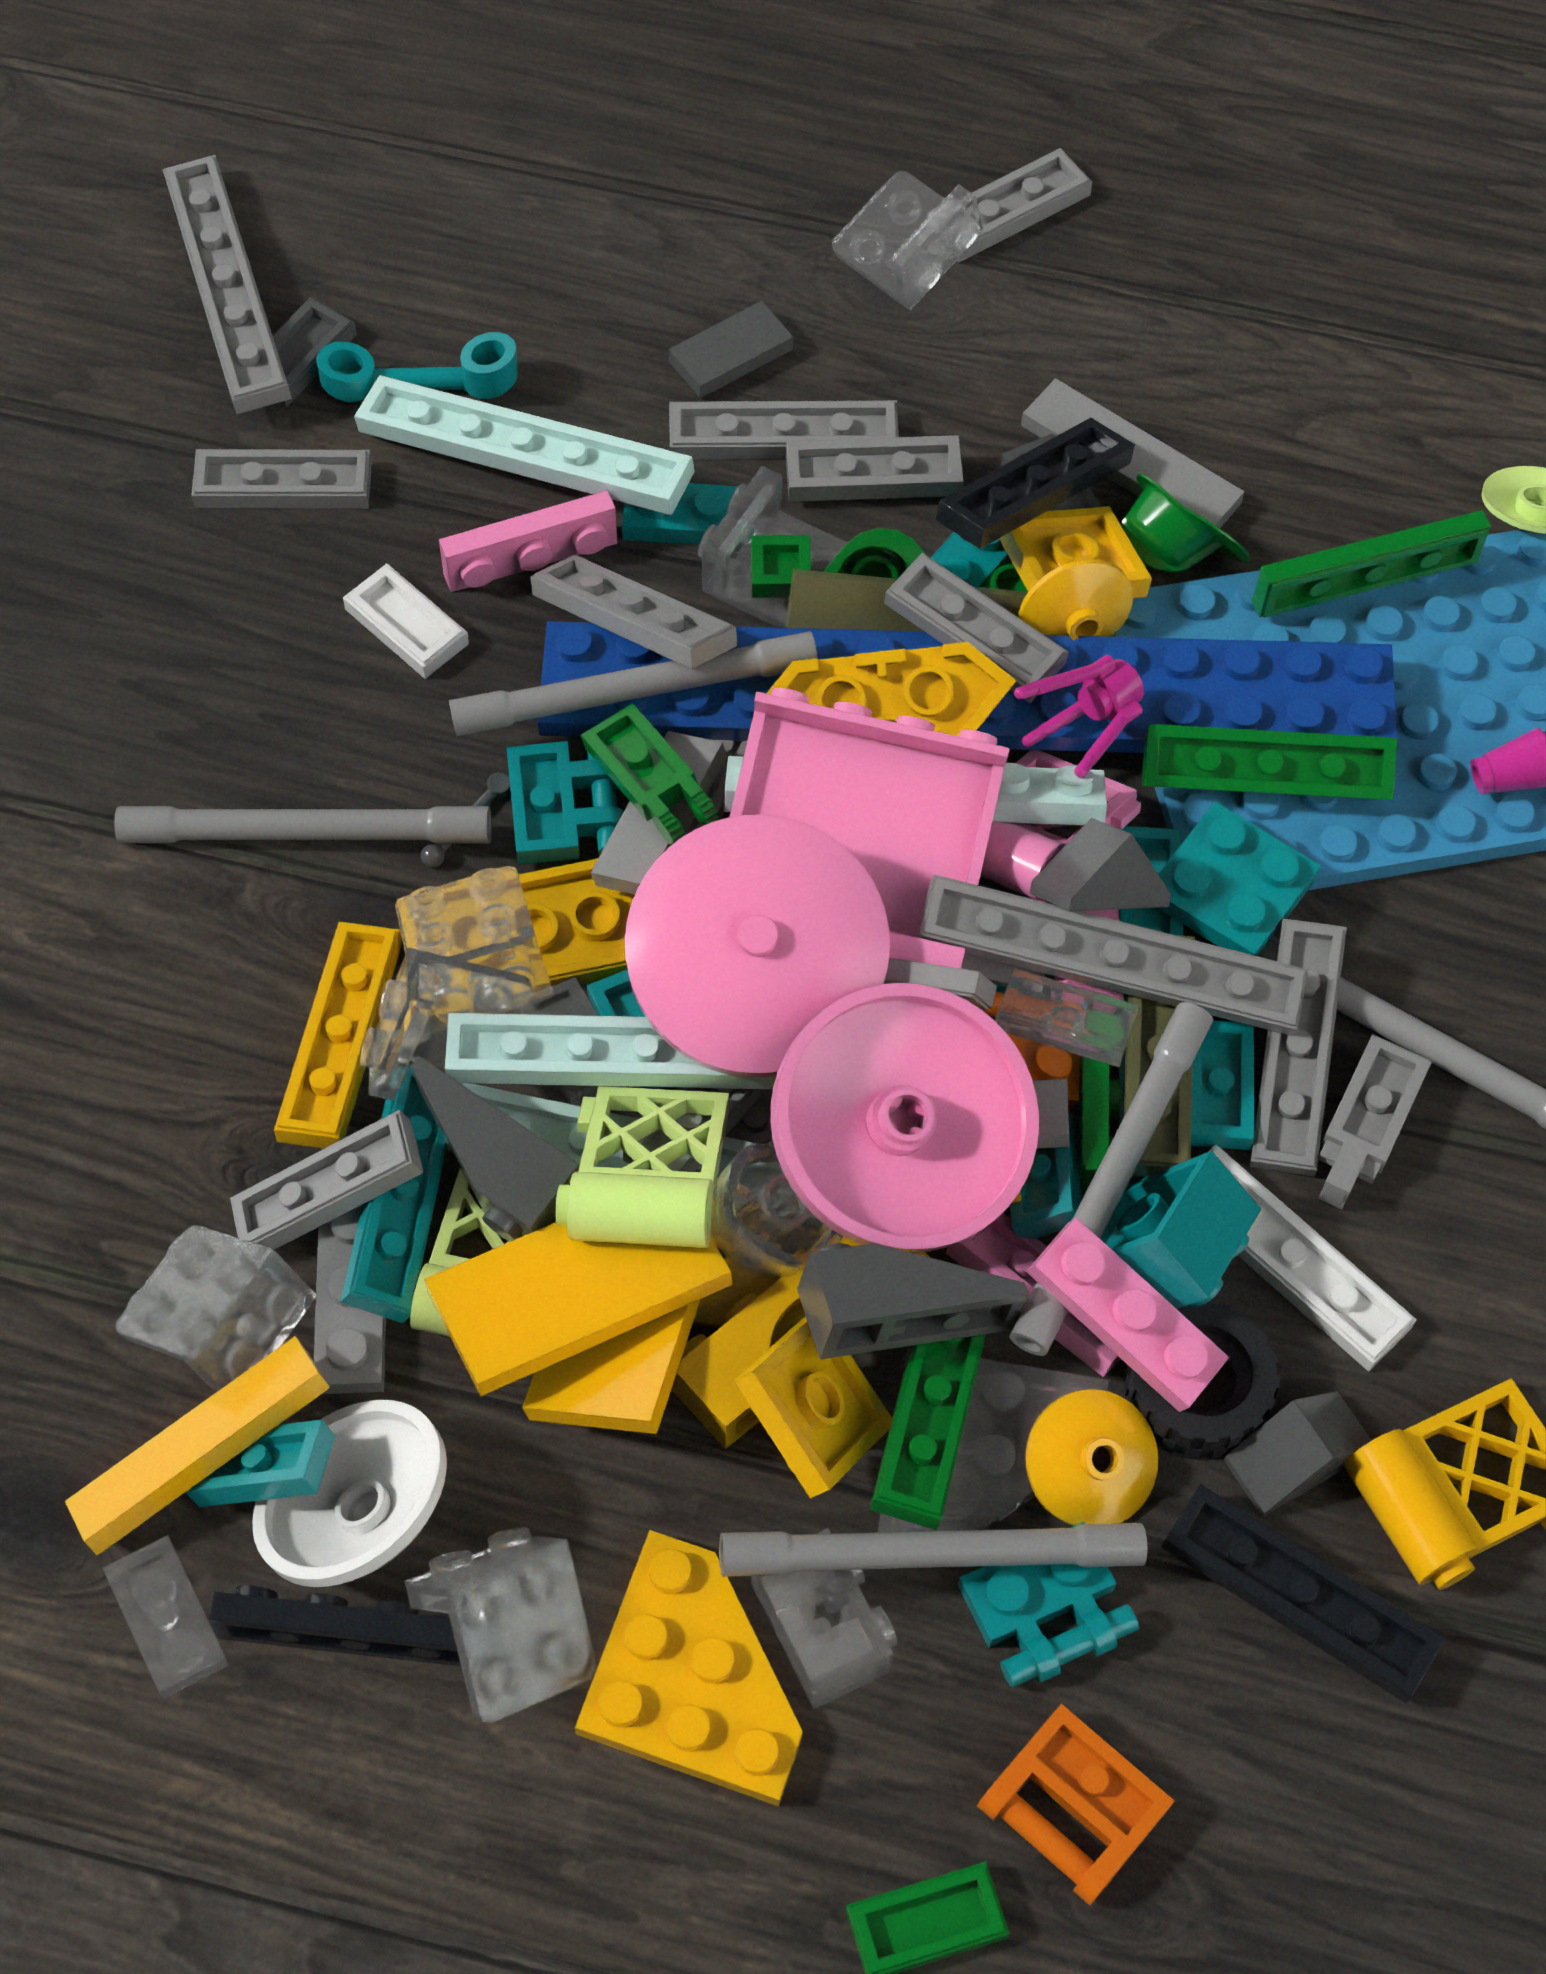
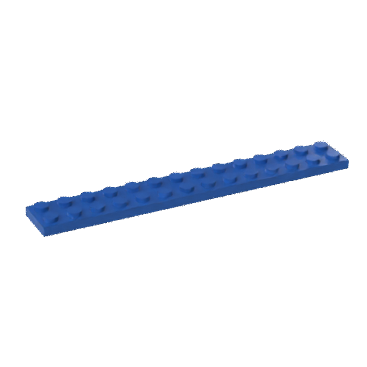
M547 621L541 686L673 660L594 623ZM736 627L737 646L732 649L751 646L761 640L811 631L813 634L818 660L896 649L910 650L937 647L943 644L922 631ZM1045 635L1069 652L1066 664L1057 674L1093 664L1106 654L1110 655L1114 660L1120 659L1129 663L1139 674L1144 686V696L1138 703L1141 705L1143 713L1124 727L1105 752L1144 753L1146 724L1398 738L1392 644L1078 636L1079 639L1071 640L1069 635ZM782 674L769 677L753 676L539 717L537 719L539 736L581 737V734L633 703L663 738L668 731L709 740L747 741L754 715L756 692L766 694ZM1083 682L1038 695L1031 703L1024 699H1017L1014 692L1010 690L977 731L996 737L998 739L997 745L1010 749L1088 751L1112 720L1102 719L1096 721L1083 714L1031 747H1025L1022 744V738L1078 702V692Z

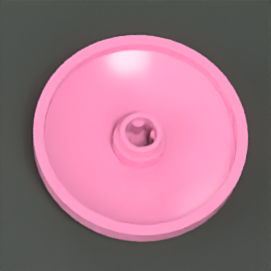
M760 814L729 817L706 824L680 838L654 862L645 874L631 903L626 924L625 956L628 975L636 1000L651 1026L671 1047L686 1058L719 1073L738 1077H776L787 1050L804 1027L823 1009L836 1000L852 992L884 984L889 964L890 935L886 911L875 883L864 866L847 848L827 833L803 822L780 816Z
M912 983L881 984L852 992L836 1000L816 1015L794 1039L781 1062L773 1086L770 1119L772 1139L777 1158L786 1179L801 1202L815 1217L841 1236L860 1245L877 1243L911 1253H921L943 1249L959 1243L991 1224L1009 1207L1019 1194L1033 1165L1039 1136V1109L1033 1080L1023 1057L1008 1034L983 1010L951 992L936 987Z

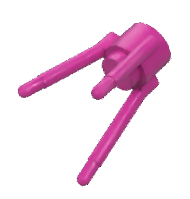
M1108 654L1093 664L1034 681L1016 688L1014 692L1017 699H1025L1083 682L1082 688L1078 692V702L1044 722L1022 738V744L1025 747H1031L1083 714L1096 721L1102 719L1112 720L1076 766L1074 773L1080 778L1084 777L1092 766L1097 763L1124 727L1143 713V709L1138 703L1144 696V686L1139 674L1129 663L1120 659L1114 660Z

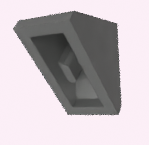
M1091 818L1032 880L1030 894L1068 911L1169 907L1171 897L1170 892L1134 836L1129 832Z
M1338 1391L1293 1400L1228 1453L1224 1458V1462L1260 1515L1264 1517L1344 1470L1343 1464L1345 1460L1372 1440Z

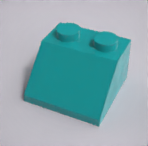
M1210 1151L1129 1183L1101 1240L1176 1309L1187 1305L1197 1308L1209 1302L1221 1290L1223 1286L1221 1277L1231 1260L1247 1246L1249 1242L1247 1233L1260 1213L1261 1208L1215 1153Z

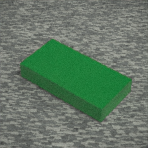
M986 1861L848 1904L845 1908L865 1974H898L1008 1939L1010 1935Z

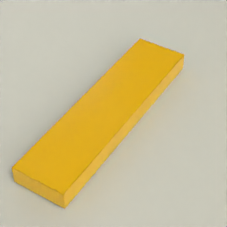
M338 922L274 1127L277 1142L325 1149L345 1138L402 946L400 929Z
M297 1337L291 1338L65 1501L83 1541L96 1555L108 1549L330 1388Z

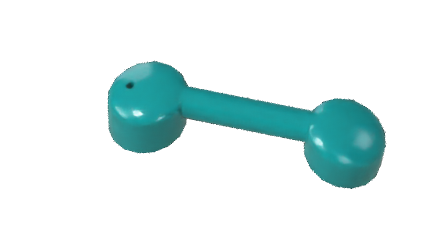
M501 332L484 333L470 340L462 349L460 355L461 366L375 368L371 354L358 344L350 342L327 344L319 350L316 358L321 386L335 399L348 403L363 401L379 375L435 390H465L477 399H493L503 395L514 385L518 376L515 341L509 335Z

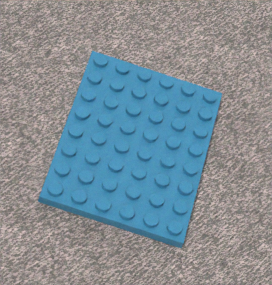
M1523 529L1488 534L1478 562L1475 564L1265 618H1259L1252 603L1260 570L1150 587L1147 597L1133 598V605L1127 620L1114 633L1113 637L1392 644L1399 746L1396 754L1393 800L1154 787L1167 829H1181L1182 843L1216 801L1321 865L1318 877L1309 890L1546 850V787L1498 793L1490 792L1481 795L1474 784L1470 768V761L1472 759L1482 757L1483 754L1536 727L1540 728L1542 732L1546 731V534Z

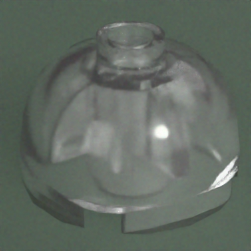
M772 1139L768 1144L754 1145L755 1143L743 1148L729 1161L715 1180L712 1199L711 1234L723 1255L739 1269L765 1278H788L804 1271L810 1252H817L828 1245L837 1244L843 1236L827 1227L815 1217L798 1198L782 1171Z

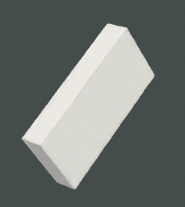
M387 563L343 597L345 610L424 679L469 644L466 630Z

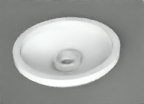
M370 1400L344 1407L322 1418L335 1434V1439L318 1494L260 1500L255 1503L252 1521L254 1541L262 1558L278 1575L294 1584L309 1587H328L343 1584L381 1568L398 1556L418 1536L432 1515L440 1498L447 1470L446 1449L442 1437L431 1421L420 1410L399 1401Z

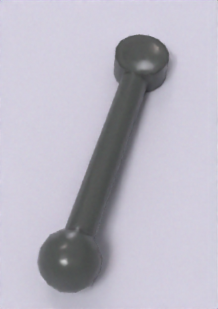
M499 772L490 775L487 779V790L472 806H489L495 799L508 797L511 793L509 776ZM453 843L428 844L421 851V861L429 868L439 867L445 859L446 850Z

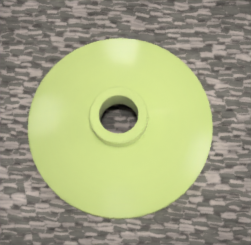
M1537 466L1509 467L1494 472L1485 480L1481 494L1482 500L1493 515L1517 527L1519 530L1523 529L1546 534V468Z

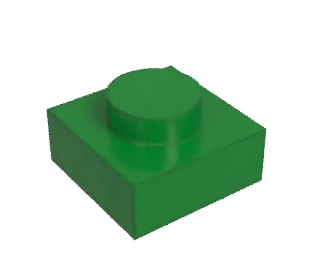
M751 535L752 598H789L793 569L811 570L810 535Z

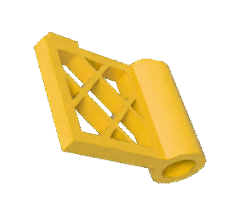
M1512 1378L1403 1431L1396 1429L1375 1438L1350 1455L1343 1464L1412 1575L1421 1586L1433 1581L1439 1590L1446 1589L1475 1570V1567L1469 1560L1473 1556L1539 1523L1546 1530V1498L1520 1490L1524 1463L1546 1470V1428ZM1500 1403L1503 1404L1518 1427L1515 1442L1481 1431L1485 1410ZM1471 1418L1469 1427L1460 1424L1461 1422ZM1439 1433L1465 1442L1461 1469L1438 1462L1425 1440ZM1478 1447L1512 1458L1507 1485L1473 1474ZM1470 1490L1504 1501L1501 1523L1486 1531L1482 1530L1467 1507ZM1517 1506L1527 1509L1515 1515Z

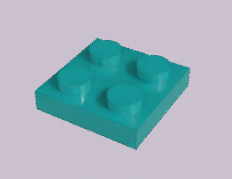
M1215 801L1158 875L1170 892L1171 897L1169 907L1156 908L1219 947L1259 956L1281 927L1283 918H1288L1315 882L1321 865Z

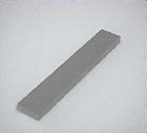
M216 155L162 169L236 414L292 399Z
M935 874L929 883L917 937L965 948L966 954L1172 1006H1177L1180 1002H1190L1204 1008L1212 1016L1287 1035H1292L1298 1029L1308 969L1081 911H1068L1057 905Z

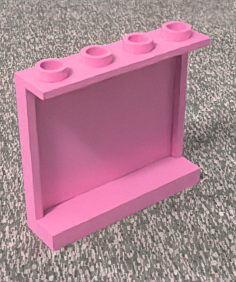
M773 688L771 695L756 692L754 715L730 817L760 814L780 816L803 822L827 833L858 859L875 883L881 896L889 925V958L961 968L965 948L917 938L928 887L934 874L979 885L1004 767L1010 748L997 745L998 739L980 731L961 730L959 737L934 731L935 725L917 717L899 716L896 722L871 717L872 711L854 703L836 702L834 708L810 704L809 697L806 694L791 689Z

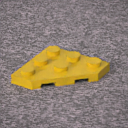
M969 642L943 644L937 647L910 650L896 649L860 653L847 657L792 661L766 694L771 695L773 688H786L806 694L809 697L810 704L834 708L836 702L854 703L872 711L871 717L896 722L899 716L917 717L935 725L934 731L959 737L961 730L977 731L1014 686L1016 680Z
M649 1530L575 1725V1733L589 1740L779 1807L802 1740L803 1731L728 1577H722L720 1561L716 1553Z

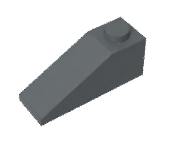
M418 1055L410 1065L418 1088L483 1212H485V1215L482 1217L483 1221L494 1232L510 1242L519 1236H525L555 1223L558 1187L560 1184L570 1185L572 1174L575 1171H579V1163Z
M837 1243L828 1245L817 1252H810L797 1287L820 1360L1009 1331L1013 1329L1029 1296L1024 1282L877 1243L852 1247L848 1244Z

